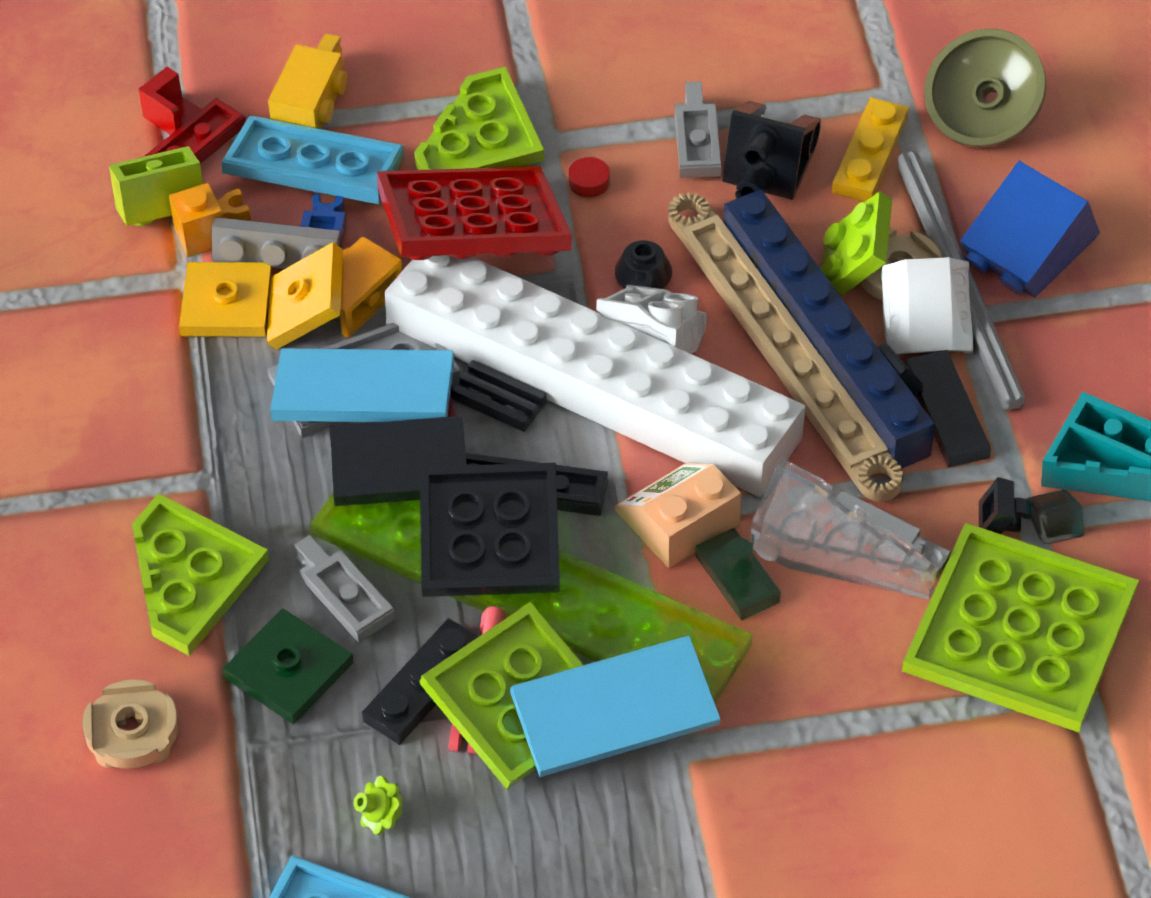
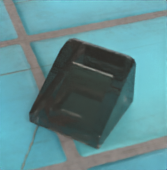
M1064 489L1027 497V500L1031 502V521L1043 544L1055 543L1084 535L1082 505L1067 490Z

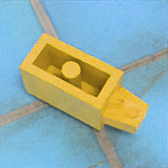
M325 33L317 48L295 44L268 99L270 119L322 129L324 123L331 121L334 112V102L338 95H343L348 80L347 72L343 71L344 58L341 57L340 36Z

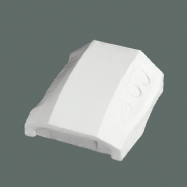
M944 257L906 259L883 266L881 278L885 345L888 344L897 355L932 353L943 350L963 352V355L972 354L973 333L969 300V262Z
M626 285L625 289L605 299H597L596 310L607 319L616 320L690 354L698 350L706 331L707 313L697 310L698 297L694 295L671 293L669 290Z

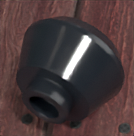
M646 240L636 241L625 248L617 261L615 277L624 289L626 285L663 289L672 278V265L658 244Z

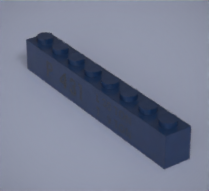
M762 189L725 203L724 224L888 447V452L897 461V464L901 466V469L930 457L935 423Z

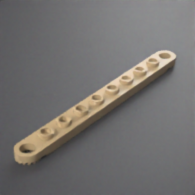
M687 192V195L682 193L679 194V197L675 196L673 201L669 203V225L794 400L806 405V417L859 491L866 498L873 501H888L896 497L902 488L903 471H901V466L890 455L888 447L721 218L713 212L708 201H705L703 196L699 197V194L691 195V193ZM684 210H694L699 214L697 218L693 216L692 220L690 217H688V220H685L686 217L683 216L681 218L679 213ZM875 473H883L892 480L889 481V484L888 482L885 483V486L881 483L880 486H877L876 482L872 484L873 481L869 480V476Z

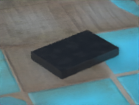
M462 416L330 426L335 506L420 500V467L467 465Z

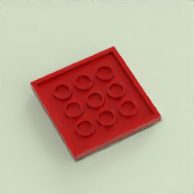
M541 166L377 171L378 191L401 257H408L413 260H427L432 256L450 255L454 258L466 259L473 257L474 254H493L499 257H511L516 253L535 252L539 255L550 256L557 254L559 251H571V231Z

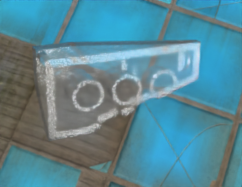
M783 458L779 461L752 520L751 549L756 551L763 559L775 561L788 569L929 599L932 596L937 568L934 564L893 533L882 535L872 528L868 521L864 519L867 516L866 512L857 505L851 511L829 495L833 487L820 477Z

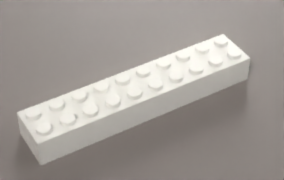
M450 255L432 256L427 260L412 259L385 290L386 325L389 323L399 325V332L436 348L435 343H438L447 350H453L454 357L469 364L471 360L477 361L546 393L548 401L681 462L714 464L734 486L755 496H762L802 441L806 405L616 320L607 319L596 311L477 258L459 259Z

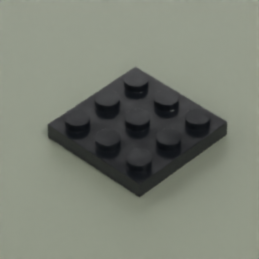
M556 462L420 467L422 597L560 592Z

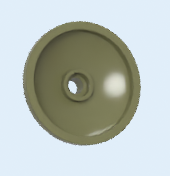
M1000 29L971 31L947 44L932 62L924 87L927 111L937 128L954 142L974 148L999 146L1021 135L1037 118L1046 96V73L1036 51L1018 35ZM989 93H997V98L993 102H985V98Z

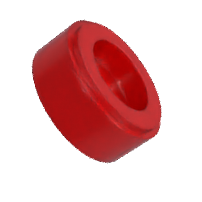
M584 157L571 164L569 168V186L574 193L583 197H595L608 189L610 170L603 160L595 157Z

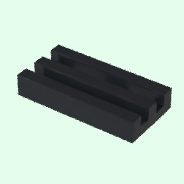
M471 360L468 364L467 373L463 371L460 374L459 383H454L451 386L450 392L453 400L523 432L526 431L547 403L545 392L474 360ZM472 388L491 397V400L468 389ZM505 405H510L518 410L525 412V414L523 415L515 410L506 407Z

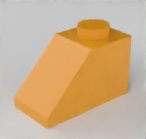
M364 236L351 247L343 250L340 322L342 335L350 338L385 305V290L402 272L401 259Z

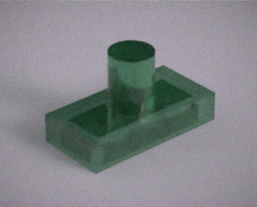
M735 528L695 546V557L741 621L780 603L781 591L752 553L751 543L742 538Z

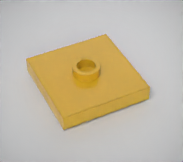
M332 242L270 277L266 343L276 350L340 316L343 249Z
M187 262L179 324L181 336L266 337L272 266L265 262Z

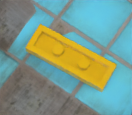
M872 97L869 98L833 180L832 193L864 202L876 194L908 119L909 107Z

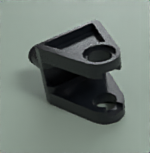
M748 101L736 108L731 114L722 182L737 185L736 198L762 189L764 193L793 200L817 146L821 119L804 114L792 123L780 122L761 117V114H764L766 110L765 104Z

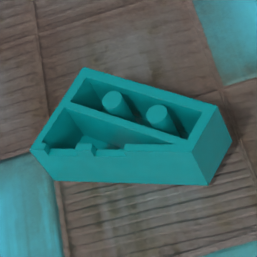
M1082 391L1042 461L1041 486L1151 501V421Z

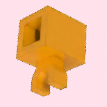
M209 183L169 195L174 229L187 257L212 249V224L215 217L251 221L250 209L247 204L243 205L242 193L239 188L227 192L218 200H216Z

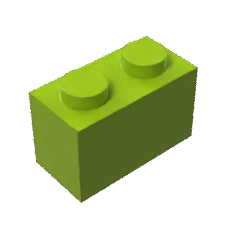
M189 146L109 165L116 210L126 226H145L154 222L155 219L171 216L169 195L203 184L200 162Z

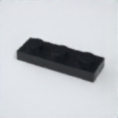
M448 618L362 711L363 722L400 745L437 705L420 685L421 676L479 636Z

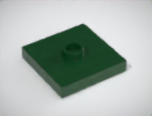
M282 608L222 668L223 677L294 725L354 661L351 652Z

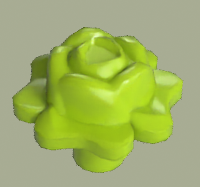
M384 776L377 777L375 783H366L364 793H358L354 798L355 810L362 813L361 826L370 827L376 835L383 834L385 828L393 829L395 822L399 820L402 814L403 798L399 794L398 784L389 783Z

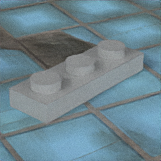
M215 217L212 224V261L265 262L271 265L272 268L286 269L332 242L340 247V231Z

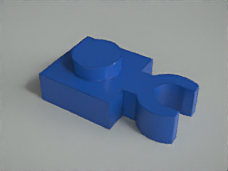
M314 194L312 197V211L304 210L301 227L340 231V247L342 248L346 229L343 197L336 196V200L333 203L324 204L321 203L320 194Z

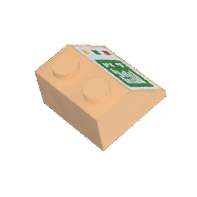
M685 463L616 504L615 511L669 569L740 525L741 492L714 464Z

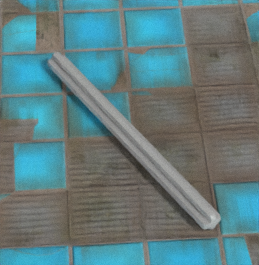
M915 151L907 154L902 153L897 159L899 162L897 167L928 238L937 245L942 258L950 257L966 261L919 154ZM968 270L974 344L1002 408L1006 411H1011L1015 408L1020 409L1025 403V394L970 270Z

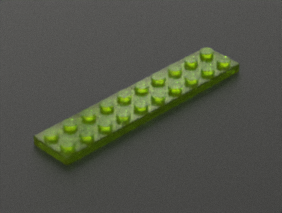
M332 493L310 523L311 535L421 584L420 500L335 506ZM559 550L560 592L449 596L483 612L487 607L491 606L502 608L508 617L531 602L572 652L594 662L689 635L715 704L752 646L753 634Z

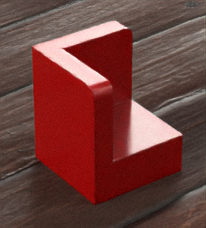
M169 67L164 68L138 89L143 117L168 134H172L201 110V108L182 97L179 74Z

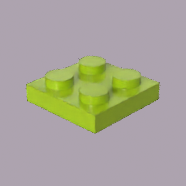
M880 191L866 202L859 203L839 223H833L823 237L824 255L820 269L840 296H843L887 263L892 198Z

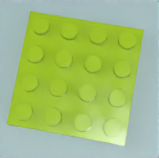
M965 523L903 660L902 672L1080 733L1136 594L1139 580Z

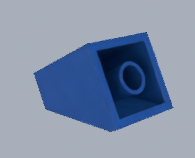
M1019 160L961 238L960 243L967 255L965 260L973 268L982 273H986L989 269L999 275V281L1012 292L1020 294L1022 291H1025L1035 298L1096 239L1100 231L1087 200Z

